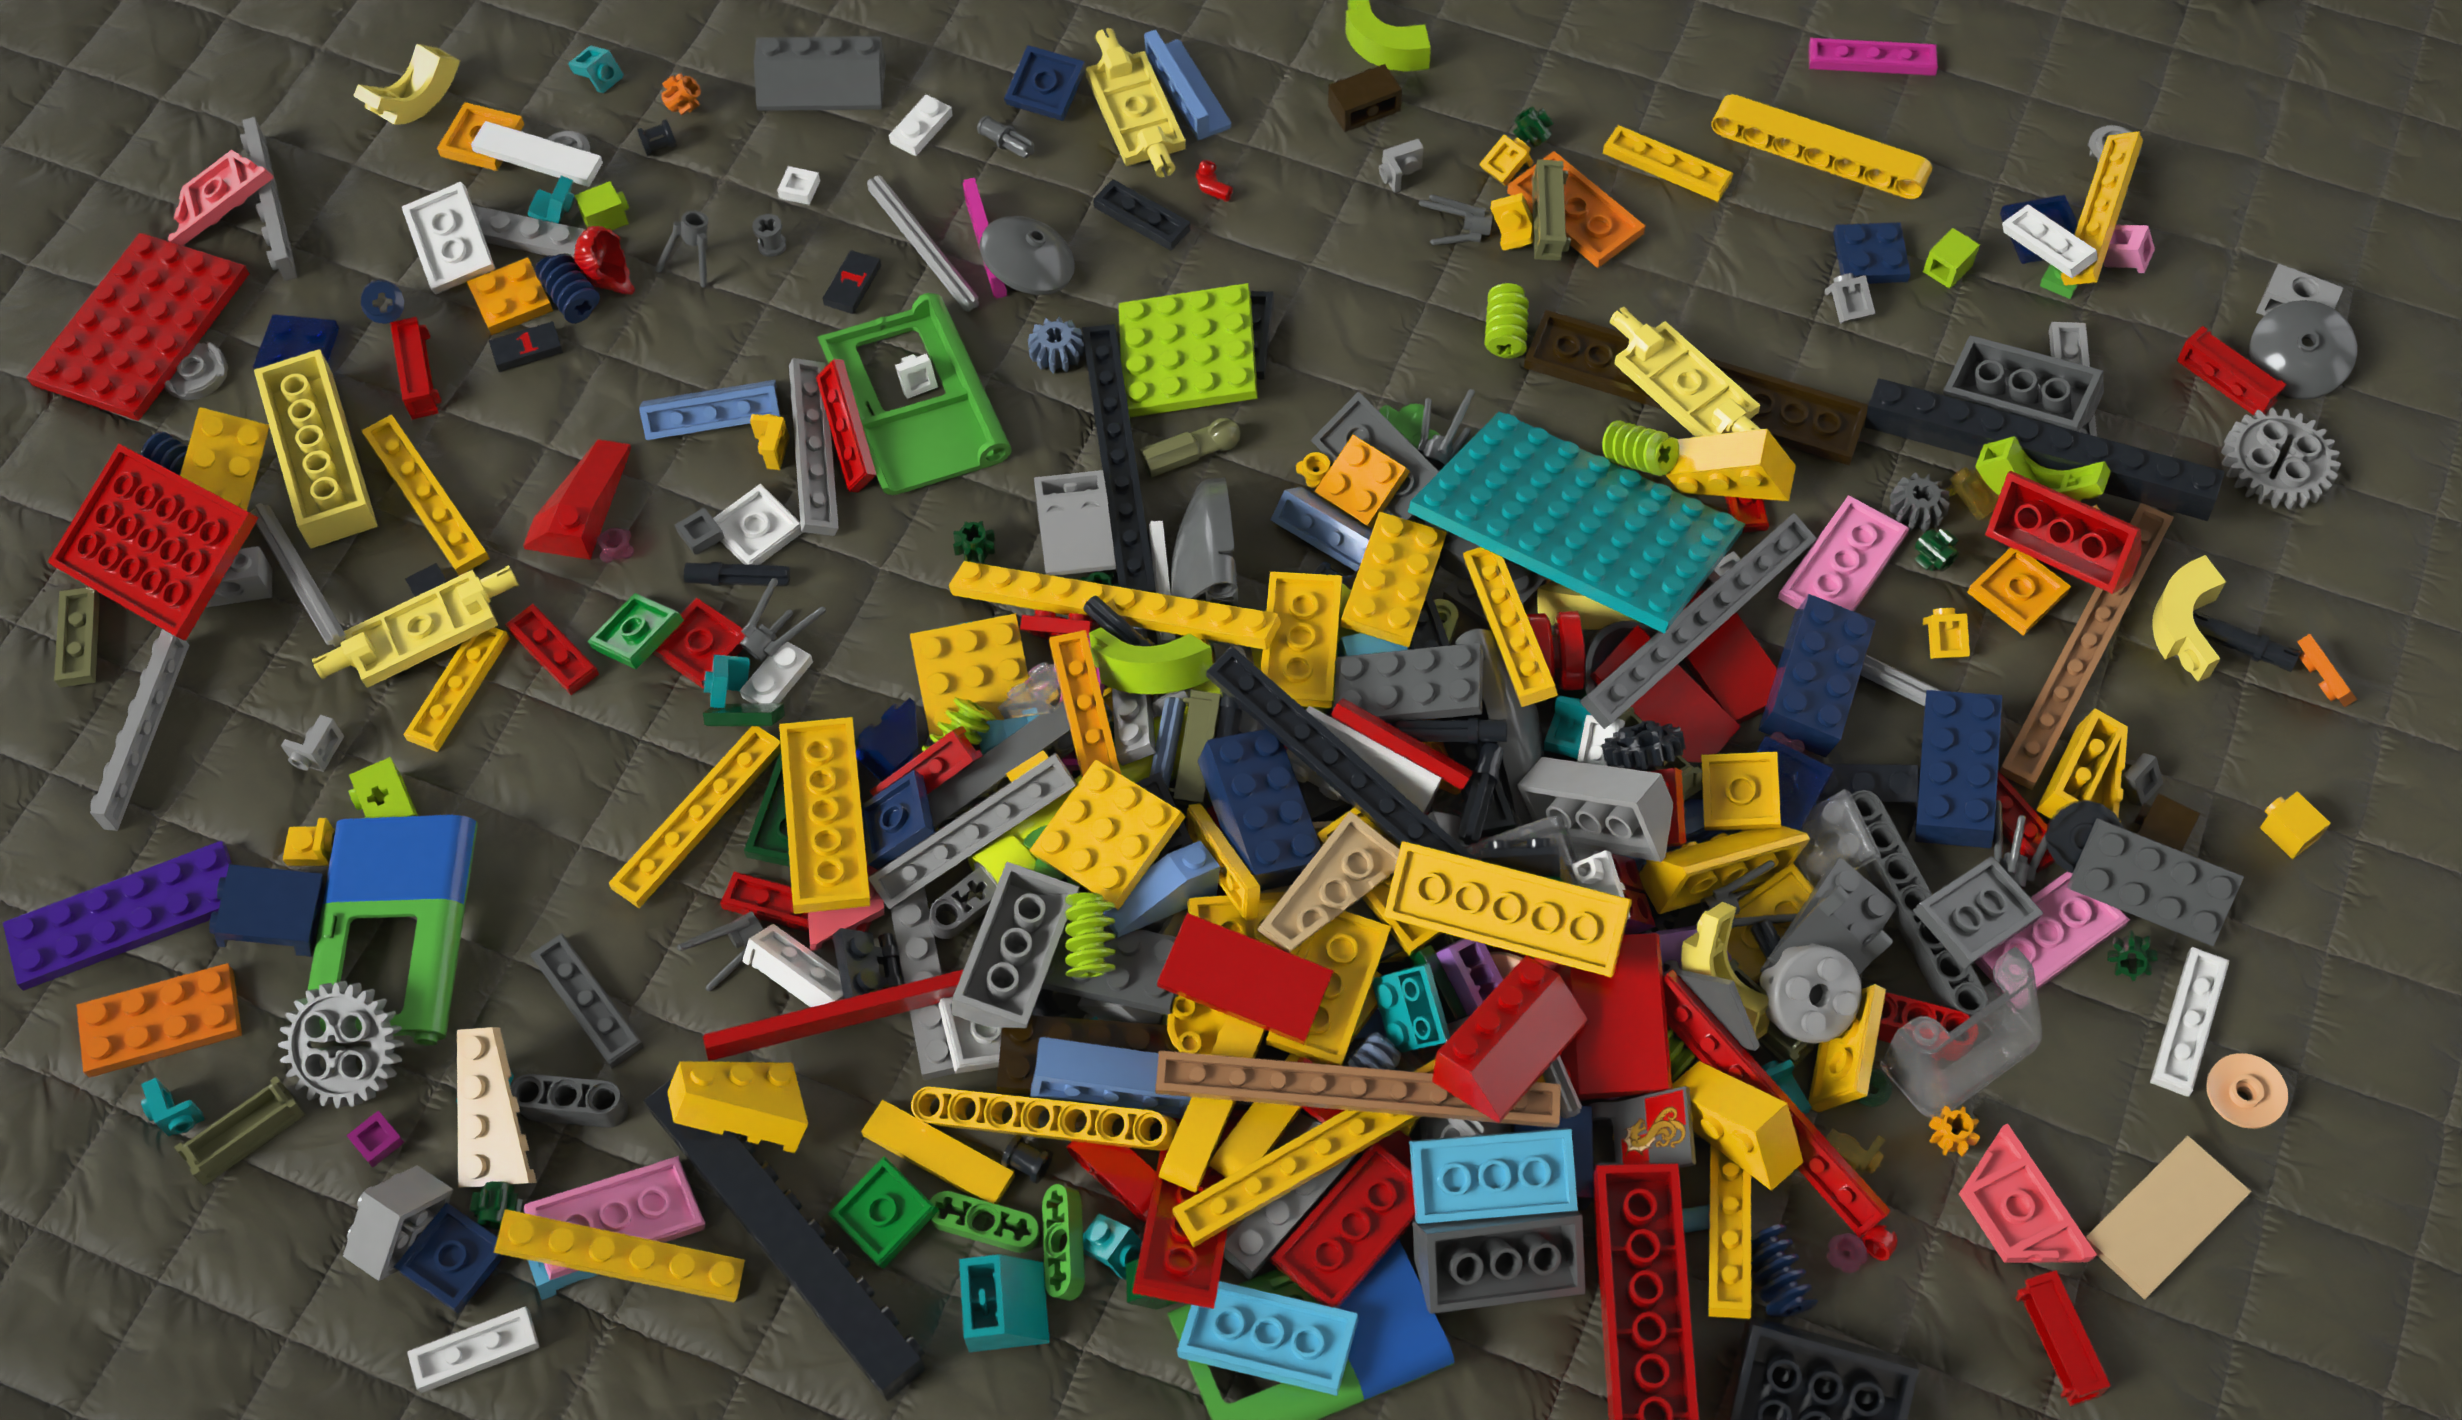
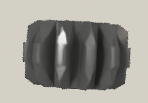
M1915 472L1910 479L1902 477L1898 481L1897 486L1892 489L1889 497L1891 499L1890 514L1897 515L1896 520L1898 522L1907 523L1910 528L1909 532L1917 526L1925 533L1929 526L1937 528L1941 524L1942 519L1947 516L1950 509V503L1948 502L1950 491L1942 489V481L1932 482L1930 473L1926 477L1920 478Z

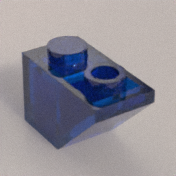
M911 698L906 700L901 706H898L896 703L893 704L881 717L882 722L877 726L870 724L857 738L861 743L856 750V758L881 781H884L910 762L919 747L915 701Z

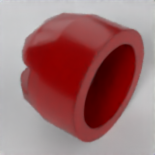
M1886 1225L1872 1227L1861 1240L1865 1251L1873 1258L1881 1261L1888 1260L1898 1244L1895 1231L1891 1234L1886 1230Z

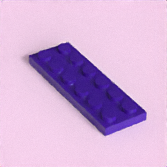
M221 840L2 922L17 985L24 991L209 921L212 912L219 911L221 900L217 899L219 880L221 877L227 876L229 864H232L227 846Z

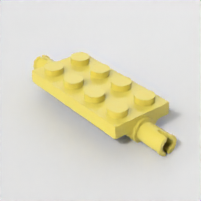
M1106 28L1109 38L1106 37L1102 29L1097 32L1095 37L1103 53L1102 59L1098 64L1086 68V77L1125 166L1151 160L1158 177H1164L1163 167L1167 176L1175 171V165L1169 154L1186 149V141L1145 51L1135 54L1129 53L1119 45L1112 28Z
M1625 307L1620 308V312L1617 310L1612 315L1610 324L1615 326L1629 339L1627 348L1616 355L1615 365L1695 437L1760 429L1750 420L1759 413L1760 404L1666 321L1656 328L1649 326L1647 323L1643 325Z
M509 565L482 579L477 577L474 571L471 570L345 630L346 640L340 642V647L317 658H313L312 662L322 680L350 665L353 668L356 667L362 682L369 688L497 626L498 623L489 605L491 602L490 598L513 587H517L519 584Z

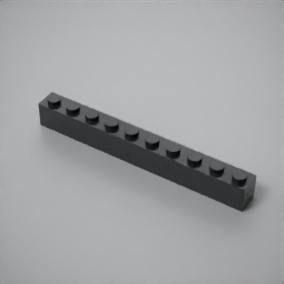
M1881 378L1877 380L1867 409L1866 428L1979 458L1984 444L2015 436L2026 455L2038 465L2048 469L2071 470L2105 461L2111 472L2104 493L2204 521L2209 520L2225 471Z
M670 1079L644 1099L652 1116L888 1402L926 1370L920 1358L925 1354L921 1346L912 1335L909 1334L904 1338L895 1327L900 1322L886 1305L879 1309L871 1299L875 1292L861 1275L854 1279L846 1269L851 1264L837 1246L831 1250L822 1240L827 1236L824 1230L813 1217L806 1221L799 1213L803 1206L790 1189H787L785 1192L779 1189L775 1184L779 1177L766 1161L759 1164L754 1159L752 1154L756 1150L751 1142H747L745 1135L739 1134L735 1136L733 1132L726 1130L723 1135L674 1123L667 1093L672 1081Z

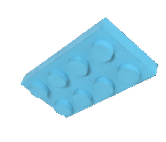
M1570 1128L1409 1141L1415 1222L1417 1224L1578 1211L1572 1130Z
M1219 1281L1214 1309L1191 1305L1177 1349L1178 1358L1338 1396L1358 1323V1313Z

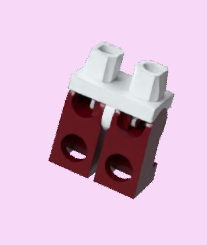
M1605 850L1572 864L1579 886L1632 899L1623 935L1638 934L1656 927L1646 895L1638 893L1643 891L1644 888L1634 858L1613 854Z

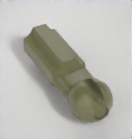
M1218 418L1208 427L1191 433L1185 432L1141 448L1140 457L1148 476L1152 478L1198 461L1199 457L1212 452L1231 450L1240 439V429L1233 420Z

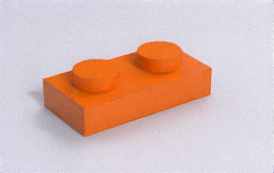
M2311 634L2297 641L2304 651L2299 655L2300 660L2310 673L2317 669L2324 679L2318 685L2330 702L2338 699L2346 707L2358 700Z

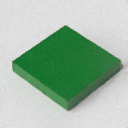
M634 593L587 642L593 650L636 670L684 619L679 612Z
M883 1156L828 1215L879 1267L884 1269L939 1210Z

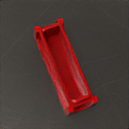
M416 316L390 322L402 400L411 419L439 414L437 404H440L442 400L438 390L433 387L426 340L430 339L431 335L427 326L424 324L419 325Z
M2203 325L2186 340L2177 359V362L2252 415L2257 410L2262 411L2265 415L2270 408L2276 405L2278 401L2276 396L2287 385L2281 380L2277 381L2214 337L2212 332L2208 331Z
M960 726L870 790V793L874 797L915 770L924 777L928 795L969 764L980 759L983 754L980 750L976 751L964 734L967 731L963 726Z
M2057 1270L2026 1279V1287L2017 1291L2018 1296L2016 1300L2017 1302L2023 1301L2064 1389L2060 1394L2061 1398L2067 1397L2071 1407L2101 1397L2111 1385Z

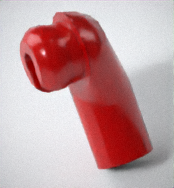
M1210 160L1201 161L1199 169L1196 170V179L1200 190L1205 194L1228 202L1232 195L1233 187L1217 180L1215 174L1217 167L1214 162Z

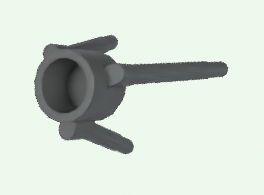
M1434 194L1429 196V199L1434 202L1419 201V205L1422 207L1464 216V230H1470L1469 234L1432 239L1430 241L1431 245L1465 241L1480 242L1481 235H1490L1493 213L1489 209L1474 207Z
M688 211L683 214L681 222H674L673 232L655 269L656 272L660 273L679 235H681L686 244L698 246L700 284L703 288L707 286L706 250L709 220L704 213Z
M1469 389L1445 437L1435 435L1432 439L1428 440L1432 400L1431 398H1426L1421 439L1417 450L1438 471L1455 456L1471 432V428L1466 427L1452 445L1451 441L1475 394L1473 389Z
M773 578L759 601L749 623L741 631L745 638L740 642V645L759 661H762L767 654L772 657L782 645L826 612V608L820 607L778 639L775 634L793 615L791 609L787 610L770 629L763 624L756 628L778 583V580Z
M1996 800L1994 858L2021 888H2025L2027 881L2034 882L2036 870L2047 850L2046 836L2044 834L2028 865V857L2019 855L2026 820L2025 816L2020 815L2017 820L2011 853H2005L2003 859L2002 803L2000 800Z
M1770 860L1728 885L1713 890V895L1702 898L1700 901L1702 914L1721 902L1736 907L1735 915L1739 914L1740 907L1738 901L1756 888L1753 887L1736 894L1731 892L1773 868L1775 865L1774 861ZM1797 914L1735 918L1734 915L1732 928L1755 925L1764 919H1769L1772 924L1792 922Z
M750 911L727 925L705 932L679 944L677 950L683 951L728 934L736 948L741 946L745 948L707 984L706 990L710 992L743 962L748 939L762 931L763 928L755 914Z

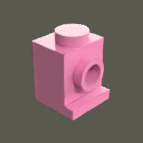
M2116 225L2103 263L2104 267L2137 268L2138 273H2145L2155 250L2149 226Z

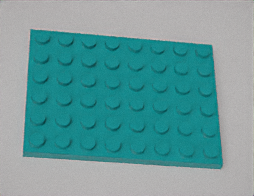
M1500 411L1410 501L1408 509L1410 514L1664 634L1741 536L1745 523L1736 520L1728 513L1714 510L1703 505L1697 499L1688 498L1673 491L1667 485L1657 484L1642 477L1634 470L1622 468L1611 463L1603 456L1589 453L1579 448L1575 443L1563 441L1548 434L1542 428L1530 426L1519 421L1515 416L1504 414Z

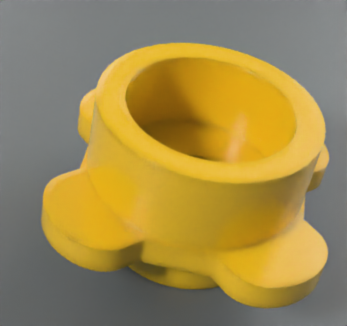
M1313 452L1308 454L1303 461L1297 463L1296 472L1304 476L1308 487L1317 488L1331 468L1330 461L1323 453Z

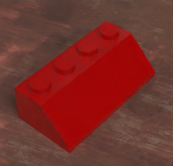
M2013 471L2007 473L1985 533L1986 536L2111 594H2114L2130 583L2142 553L2140 528Z
M1526 955L1437 1051L1432 1082L1499 1124L1584 1028L1587 1018L1560 974Z

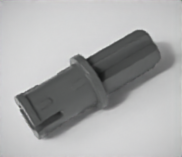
M988 115L979 121L977 126L978 133L996 142L1000 149H1008L1022 158H1028L1034 153V142L1017 133L1013 126H1005Z

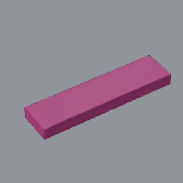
M1810 38L1809 69L1936 75L1938 68L1936 44Z
M975 178L964 180L963 189L980 249L982 234L989 224ZM984 263L993 296L996 299L1006 297L1005 283L1000 281Z

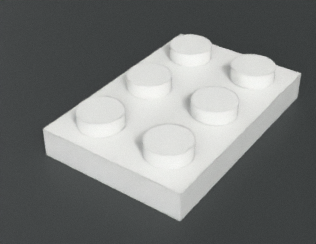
M462 182L402 206L429 286L435 294L496 269L469 194Z

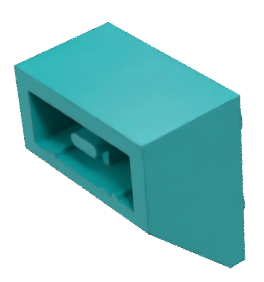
M1429 963L1409 967L1373 979L1372 986L1386 1036L1400 1053L1446 1043L1450 1038V1033Z
M1001 1254L959 1259L964 1340L969 1352L1050 1343L1043 1262Z

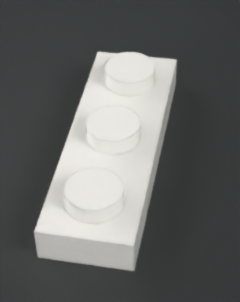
M2026 205L2002 223L2004 233L2070 278L2075 277L2098 260L2096 249L2030 205Z
M525 1306L407 1351L416 1388L420 1393H424L540 1347L530 1311Z

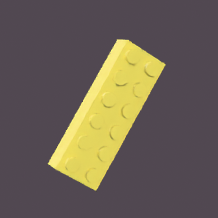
M318 349L255 369L254 373L297 527L310 549L378 527L333 373L321 350Z

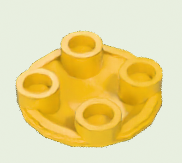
M1178 995L1172 1003L1173 1008L1171 1014H1168L1167 1032L1172 1044L1182 1053L1210 1055L1227 1014Z

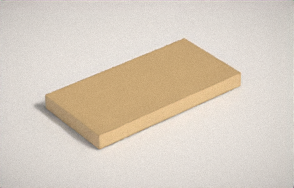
M2187 1136L2085 1238L2097 1256L2145 1300L2251 1191L2193 1139Z

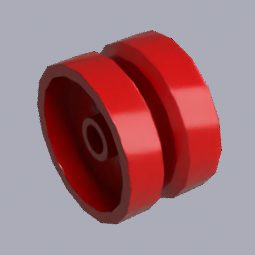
M1578 611L1558 612L1554 620V635H1552L1550 620L1545 613L1526 614L1553 681L1556 669L1558 682L1563 690L1583 689L1585 678V643Z

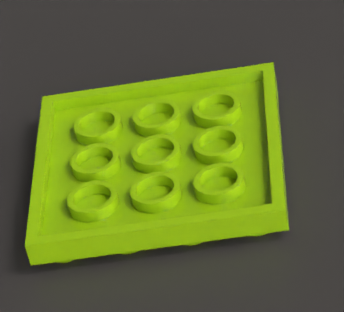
M1248 283L1119 303L1120 355L1129 418L1258 399L1251 293Z

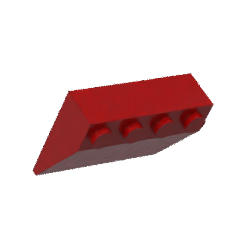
M1659 934L1623 935L1613 977L1534 957L1539 963L1560 974L1587 1018L1584 1028L1560 1054L1580 1102L1672 1089Z

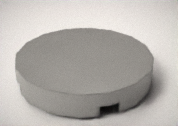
M207 341V344L198 342L191 353L179 363L176 373L170 381H166L164 389L173 397L183 400L199 399L217 390L226 379L228 371L226 358L217 346Z

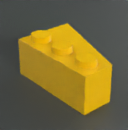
M1768 429L1677 439L1679 443L1678 460L1674 468L1666 476L1680 493L1789 501L1796 465Z
M2095 708L2076 727L2036 811L2051 819L2058 809L2068 803L2089 800L2103 804L2118 817L2119 803L2123 800L2121 775L2122 770L2125 768L2128 726Z
M679 1061L667 1091L674 1123L723 1135L725 1130L748 1136L747 1142L759 1144L761 1140L784 1145L783 1151L794 1154L808 1126L793 1063Z
M1700 1061L1672 1084V1089L1684 1086L1690 1088L1693 1131L1771 1191L1803 1163L1789 1107L1786 1102Z

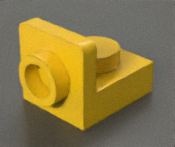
M1503 135L1479 165L1484 171L1506 186L1524 164L1531 167L1534 161L1529 155L1531 149L1528 145L1517 137L1512 141L1506 135Z
M1523 193L1491 201V211L1501 232L1500 245L1502 250L1518 249L1533 243V216Z
M752 414L750 424L755 438L759 439V454L763 455L767 469L780 470L790 438L784 417H777L772 414Z
M1955 608L1933 609V615L1923 618V625H1928L1930 659L1970 656L1967 613L1955 614Z
M318 818L317 827H289L282 859L287 866H329L335 829L328 819Z

